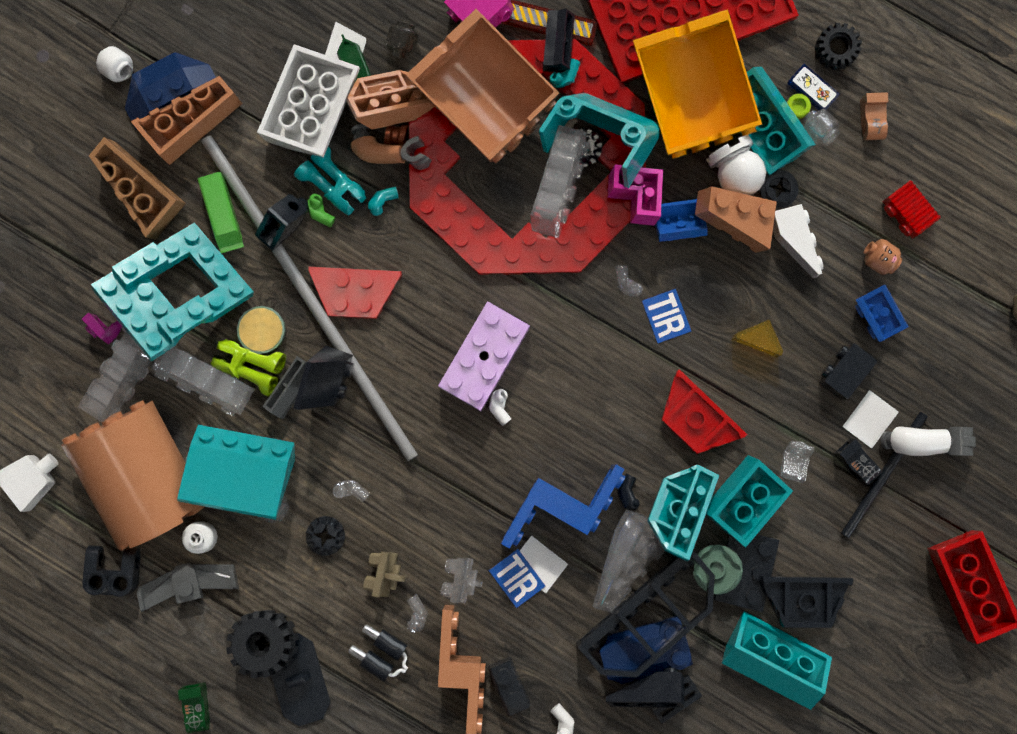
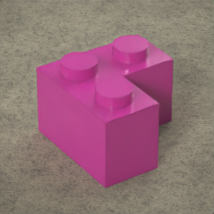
M614 165L609 174L608 198L631 200L630 223L654 226L661 217L663 170L641 167L631 186L626 188L624 187L622 165Z

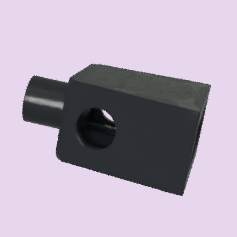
M291 194L287 195L267 210L255 236L272 251L275 250L299 228L308 212V202L304 198L300 197L297 199ZM278 222L281 224L279 228H277Z

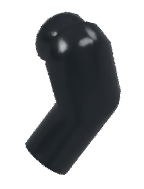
M625 474L626 477L618 490V497L625 509L635 511L640 505L639 500L635 498L632 491L637 478Z

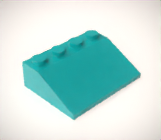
M198 425L190 444L177 501L276 520L295 462V444L289 441Z

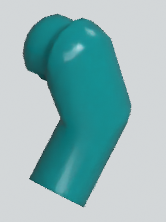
M571 59L570 70L561 73L553 72L550 75L552 86L563 88L574 83L581 62Z
M391 187L375 192L368 202L370 213L374 216L381 215L383 213L382 206L385 201L399 198L397 188Z

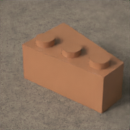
M709 187L698 191L695 211L697 217L718 230L727 232L733 239L743 242L755 253L771 248L776 201L716 187Z

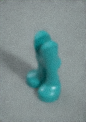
M329 146L324 157L311 155V160L336 182L335 186L331 185L310 161L302 163L294 173V177L299 181H310L325 193L324 197L348 216L354 209L347 200L341 197L346 191L360 203L367 199L362 187L358 183L352 182L345 173L343 174L331 160V149Z

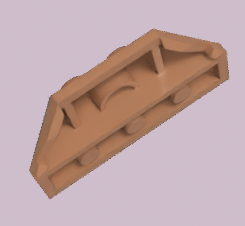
M402 70L357 78L346 99L356 121L372 130L416 120L435 106L407 79L406 74L408 72Z

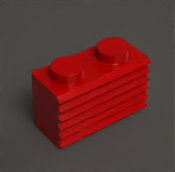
M911 180L882 201L885 204V212L890 217H895L900 223L899 229L901 232L912 239L941 218Z

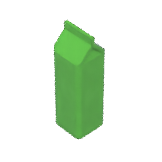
M221 172L198 178L197 180L220 253L244 247L242 234L224 176Z

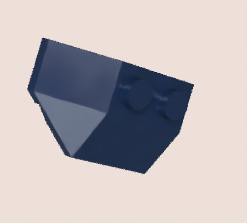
M174 52L132 74L125 110L131 121L136 118L142 119L149 115L150 111L156 108L161 109L171 104V100L190 94L191 90L216 78L209 64Z

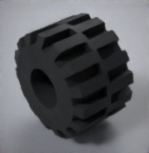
M275 610L255 611L242 616L241 621L233 624L231 628L234 631L228 634L226 640L231 641V647H227L226 650L227 654L232 653L234 657L230 661L233 667H240L238 672L243 675L251 674V678H265L283 671L287 665L293 662L294 658L292 656L298 652L299 646H295V640L299 639L298 633L294 634L292 628L295 625L292 621L288 622L286 620V615L275 613ZM262 639H265L270 645L265 647L261 643Z

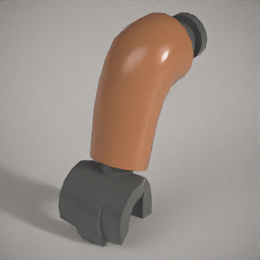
M358 124L351 128V132L354 135V141L351 142L352 151L363 161L375 164H395L407 161L415 169L419 170L430 166L432 160L426 155L420 153L414 156L418 148L425 146L419 136L409 139L403 146L387 145L377 142L376 138L371 136L370 132H367L369 128L363 124Z

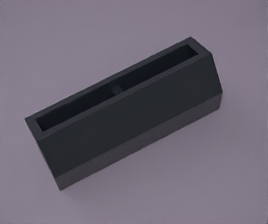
M567 8L548 10L543 60L544 72L558 73L570 70L575 15Z

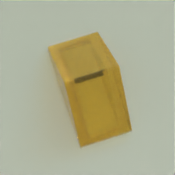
M770 320L740 331L733 335L732 338L733 341L775 358L782 356L783 353Z

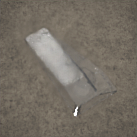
M626 509L613 533L593 607L595 609L612 612L631 591V584L639 576L643 578L648 572L645 568L654 558L659 560L664 554L665 550L648 524V517Z

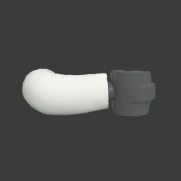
M896 427L892 432L886 431L882 434L881 444L885 449H893L896 453L910 456H929L942 453L973 456V448L976 447V437L973 436V427H950L947 430Z

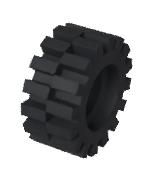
M835 23L834 26L832 24L829 25L821 33L816 41L815 50L817 52L815 55L816 58H821L818 61L820 64L826 63L825 68L829 69L832 66V70H837L839 67L840 70H843L846 66L849 67L858 57L862 49L860 47L862 39L858 40L859 32L853 33L855 30L853 26L848 29V24L846 23L840 26V23ZM833 39L844 41L847 46L846 52L842 55L833 53L830 49V41Z

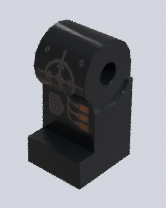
M848 439L833 454L862 484L868 486L882 471L861 448V444L856 439Z

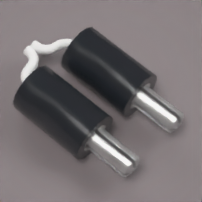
M366 624L362 632L375 640L374 646L398 661L402 655L404 657L402 661L404 669H398L395 673H390L394 667L370 650L366 654L352 645L348 652L362 661L359 666L383 682L388 676L395 677L400 672L405 673L408 667L406 666L407 655L404 650L408 645L384 629L379 633Z

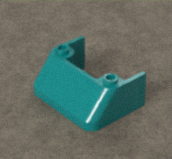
M587 93L560 98L539 130L543 151L549 152L568 120L575 117L621 136L624 145L632 148L622 165L624 187L629 188L659 139L658 124L653 120Z

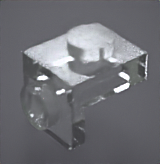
M791 441L784 450L779 476L804 483L807 477L809 458L814 453V447L804 442Z

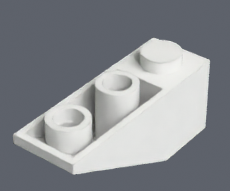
M802 204L775 211L773 225L775 239L812 278L821 275L823 262L815 251L816 238L813 233H810L808 227L810 219L807 210H803Z

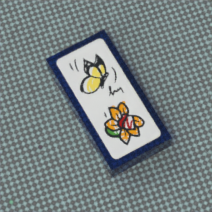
M803 64L787 82L799 94L807 96L810 103L822 114L840 95L806 64Z

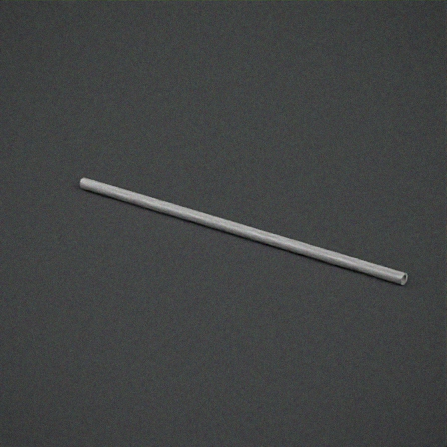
M211 135L205 137L201 141L258 229L264 217L213 137ZM280 244L272 251L333 347L352 354L285 248ZM353 355L351 363H354L352 376L406 460L410 461L418 454Z

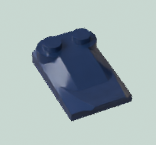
M677 616L635 627L654 652L683 628ZM629 629L608 636L600 650L604 668L635 670L651 656ZM686 635L637 678L606 675L607 679L624 684L643 679L655 672H663L664 668L682 670L687 666L693 665Z

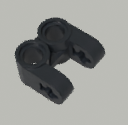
M89 545L85 553L82 581L85 592L90 595H113L117 597L135 592L139 584L140 549L126 547L122 555L121 571L103 569V546ZM96 576L102 578L103 584L101 588L95 585L94 580ZM121 577H124L127 581V588L125 590L119 586V579Z

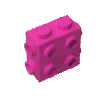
M510 0L444 1L449 9L446 13L455 23L458 21L462 22L477 9L496 28L501 22L508 20L512 15V11L515 10Z

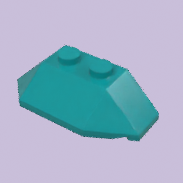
M697 464L689 469L667 476L662 480L647 522L665 551L687 562L690 560L719 478L718 474Z

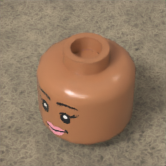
M880 239L875 243L873 241L870 242L864 250L865 264L881 275L892 274L902 262L900 249L884 239Z

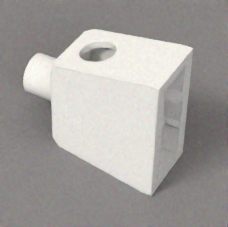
M47 454L41 460L35 455H27L0 470V487L20 512L31 511L55 484L56 481L49 472L58 465V461L51 454Z

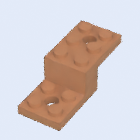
M445 605L442 610L438 687L468 689L466 734H481L483 714H478V708H483L484 689L480 688V682L484 683L486 663H481L480 656L456 655L458 637H453V630H457L459 612H454L455 605Z

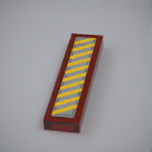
M510 0L515 10L512 11V15L508 20L501 22L502 24L546 35L548 10L552 9ZM575 15L573 39H576L581 44L592 46L597 30V21Z

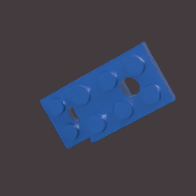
M616 464L610 467L589 506L537 478L503 537L501 544L509 549L512 544L518 545L524 534L521 531L522 526L525 522L530 524L536 513L533 509L534 505L586 535L590 531L594 533L601 519L597 518L601 510L606 511L613 500L610 494L614 488H620L626 477L622 474L625 469Z

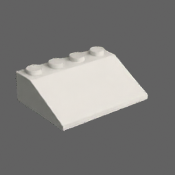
M294 44L257 133L269 143L286 149L324 157L360 67Z

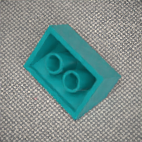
M747 455L711 498L706 516L746 548L793 490L759 459Z

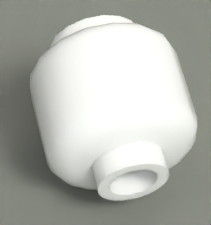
M114 46L107 47L98 54L96 61L97 69L109 80L122 82L131 76L133 61L128 54Z
M198 521L191 523L183 531V545L191 553L200 554L208 552L217 543V531L208 522Z

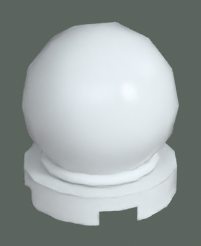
M749 135L738 138V144L731 148L726 144L709 155L710 158L706 160L710 168H719L718 179L723 189L751 196L764 184L766 168L760 156L749 151L753 141Z

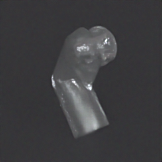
M355 480L338 482L332 490L336 498L340 499L345 496L354 495L362 503L370 495Z
M415 594L406 600L413 611L411 620L407 622V628L412 633L421 631L425 626L427 610L418 595Z

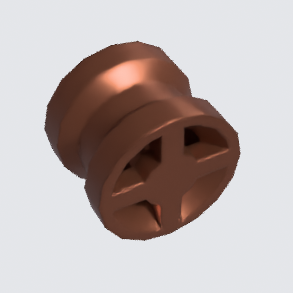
M387 126L384 144L403 146L407 140L408 126Z

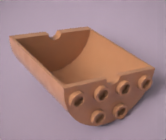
M477 9L448 34L439 46L430 51L406 74L407 79L489 162L494 161L495 163H498L505 156L507 150L510 153L514 151L521 143L520 140L524 134L529 136L537 128V124L541 120L540 117L545 112L548 114L552 111L557 103L555 99L559 95V92Z
M143 400L130 406L131 411L125 414L119 411L107 417L102 422V426L97 422L78 433L80 435L78 437L74 433L62 439V449L118 550H123L128 546L132 548L145 543L183 523V518L195 515L205 507L177 501L186 463L153 401L146 404Z

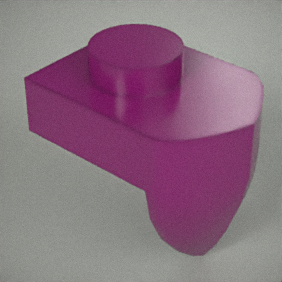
M89 312L82 318L87 324L85 329L93 337L96 338L98 336L108 345L118 336L122 328L118 320L107 327L97 315Z

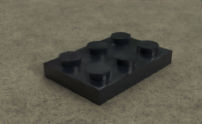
M757 534L745 548L728 535L726 547L731 548L739 556L742 562L743 573L741 581L735 589L725 594H714L713 599L763 612L767 595L760 582V576L772 575L780 540Z

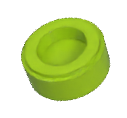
M794 94L787 101V104L798 119L804 118L810 111V100L803 94Z

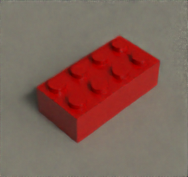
M971 530L927 548L966 641L979 644L1017 628L1016 607L983 531Z

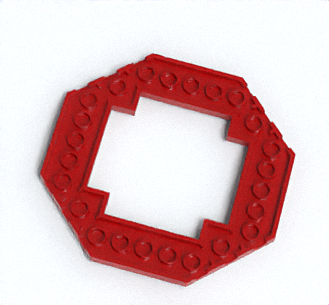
M573 39L571 59L581 62L574 83L556 89L564 96L587 93L645 117V104L576 39ZM508 40L550 82V75L553 72L543 71L545 40ZM436 107L416 120L409 121V139L419 136L425 145L418 148L414 156L421 153L432 160L430 166L422 170L415 169L409 164L410 209L479 275L581 273L630 222L631 200L608 198V174L547 238L528 222L512 239L445 175L460 160V156L444 142L457 128ZM598 127L610 138L602 147L598 160L611 172L614 165L624 164L632 148L623 144L621 136ZM646 161L644 162L642 168H646Z

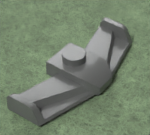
M192 563L177 565L173 570L138 588L137 597L140 611L143 612L174 595L178 604L203 598L202 589H239L234 564Z

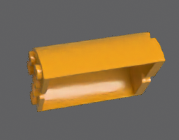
M728 9L678 27H672L633 40L667 154L672 155L673 159L686 155V150L691 149L692 153L710 147L709 143L714 142L715 146L733 140L732 135L742 133V136L757 132L755 127L762 125Z

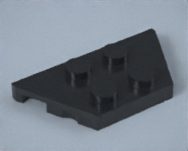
M760 576V582L782 627L832 628L837 618V611L841 609L845 601L843 599L848 586L853 584V578Z

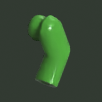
M312 194L308 199L310 217L331 228L335 217L324 211L322 197L319 194Z

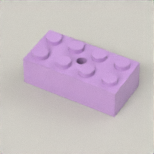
M487 301L439 383V388L482 412L529 331L530 325ZM483 351L489 354V358L485 361L479 357Z

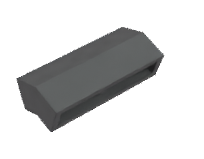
M298 356L294 359L263 405L266 410L280 419L285 418L295 403L307 362Z

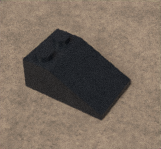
M325 346L311 357L306 363L293 408L301 410L333 406L340 399L343 400L348 387L344 385L346 377L351 376L354 368V363H351L353 355Z

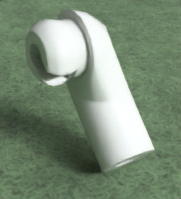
M498 389L491 395L489 410L499 423L504 426L511 420V417L504 410L508 394L504 389Z
M558 703L550 711L559 721L556 734H573L574 719Z

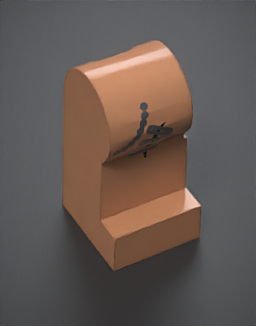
M866 93L860 99L861 127L864 140L886 139L888 131L886 114L888 93Z

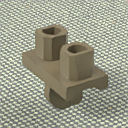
M381 552L370 554L369 566L378 569L376 577L366 576L363 588L372 592V596L389 597L390 589L396 590L398 581L405 582L406 576L399 574L401 565L396 564L398 553Z

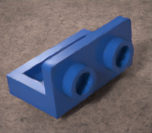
M697 199L661 204V217L655 224L659 242L707 236L708 228L706 222L695 215Z
M886 285L856 299L858 304L855 305V308L860 317H865L868 321L869 326H867V329L873 339L877 338L879 342H882L909 327Z

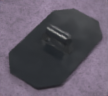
M298 633L299 639L295 640V646H299L298 652L292 656L294 658L293 662L287 665L283 671L271 676L283 717L298 726H302L323 719L331 701L314 643Z

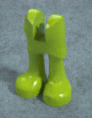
M227 339L218 341L216 348L225 353L232 354L233 358L230 363L227 360L213 357L211 365L238 379L242 377L258 386L263 395L269 397L278 384V378L243 366V364L248 362L273 374H279L284 368L286 354L275 352L265 356L254 353L250 349L240 347L234 341Z

